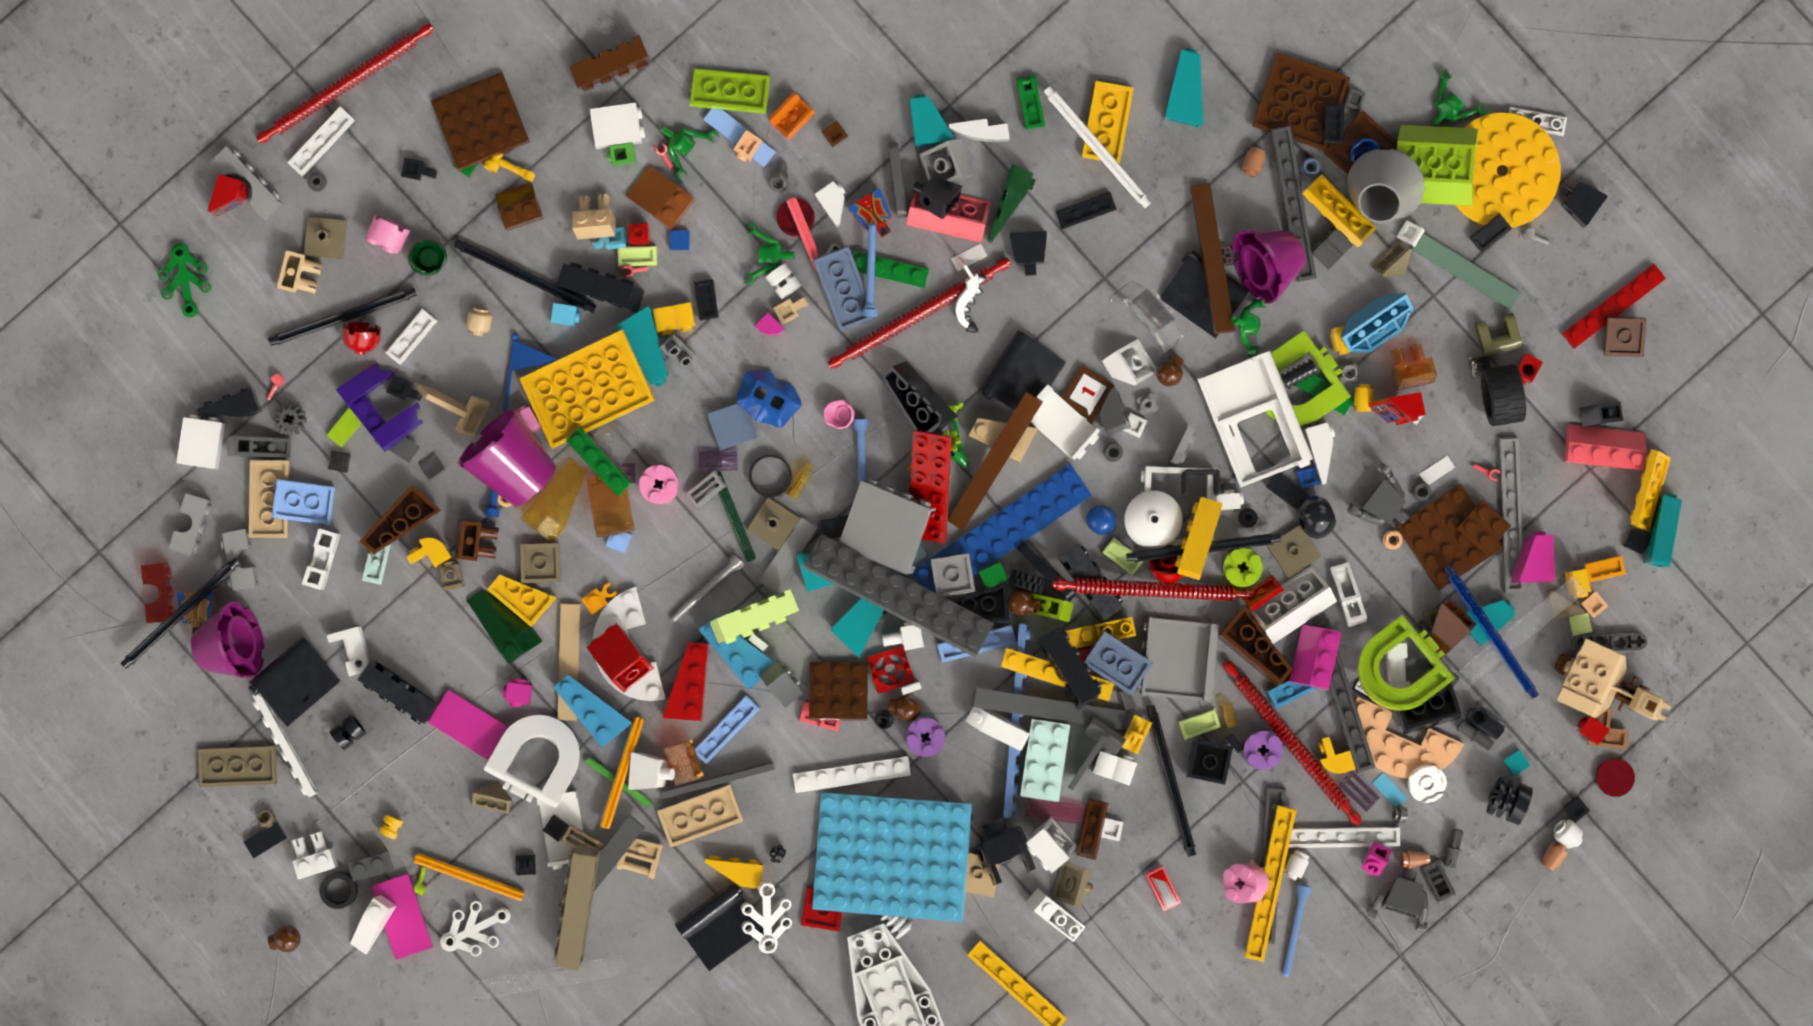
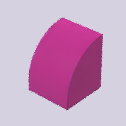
M769 312L755 325L758 331L768 336H776L785 331Z

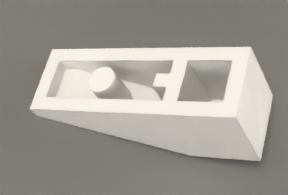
M1328 422L1304 429L1320 485H1324L1327 482L1333 446L1332 437H1335L1332 425L1329 426Z
M973 707L966 720L967 723L979 731L1020 751L1030 734L990 709Z
M382 895L373 898L364 912L350 944L364 954H367L395 910L396 905Z

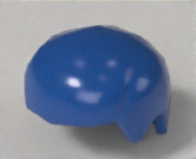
M1360 139L1351 147V161L1354 163L1361 155L1375 149L1381 150V148L1372 139Z
M1105 505L1093 507L1089 510L1086 517L1088 527L1100 536L1109 535L1117 525L1115 513Z

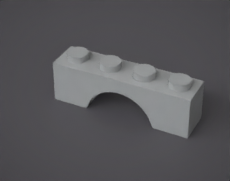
M226 146L210 163L221 175L227 177L241 176L249 181L252 187V198L249 205L266 220L282 205L279 201L281 197L274 190L270 192L265 187L268 183L261 176L257 178L252 173L254 168L248 162L243 163L239 159L241 155L235 148L230 149Z

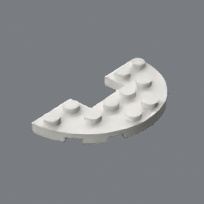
M636 587L620 593L606 605L596 622L593 639L600 637L608 627L616 623L628 636V629L646 624ZM596 661L603 677L622 694L643 701L666 699L657 662L650 663L654 669L624 693L609 679Z

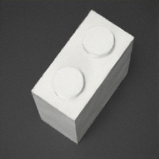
M636 103L590 109L595 148L597 150L630 142L633 145L641 144L642 138H645L644 126L640 127L639 119H643L641 107H637Z
M190 414L189 418L183 417L176 463L218 470L225 424L220 423L218 418L209 417L208 421L201 420V416Z

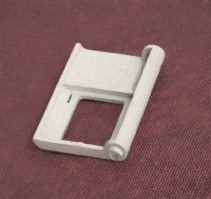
M1270 351L1198 379L1240 488L1299 465L1302 468L1311 464L1312 455ZM1267 410H1272L1290 452L1291 459L1256 472L1237 424L1242 420Z

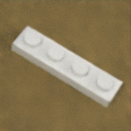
M339 107L287 163L303 177L355 120Z

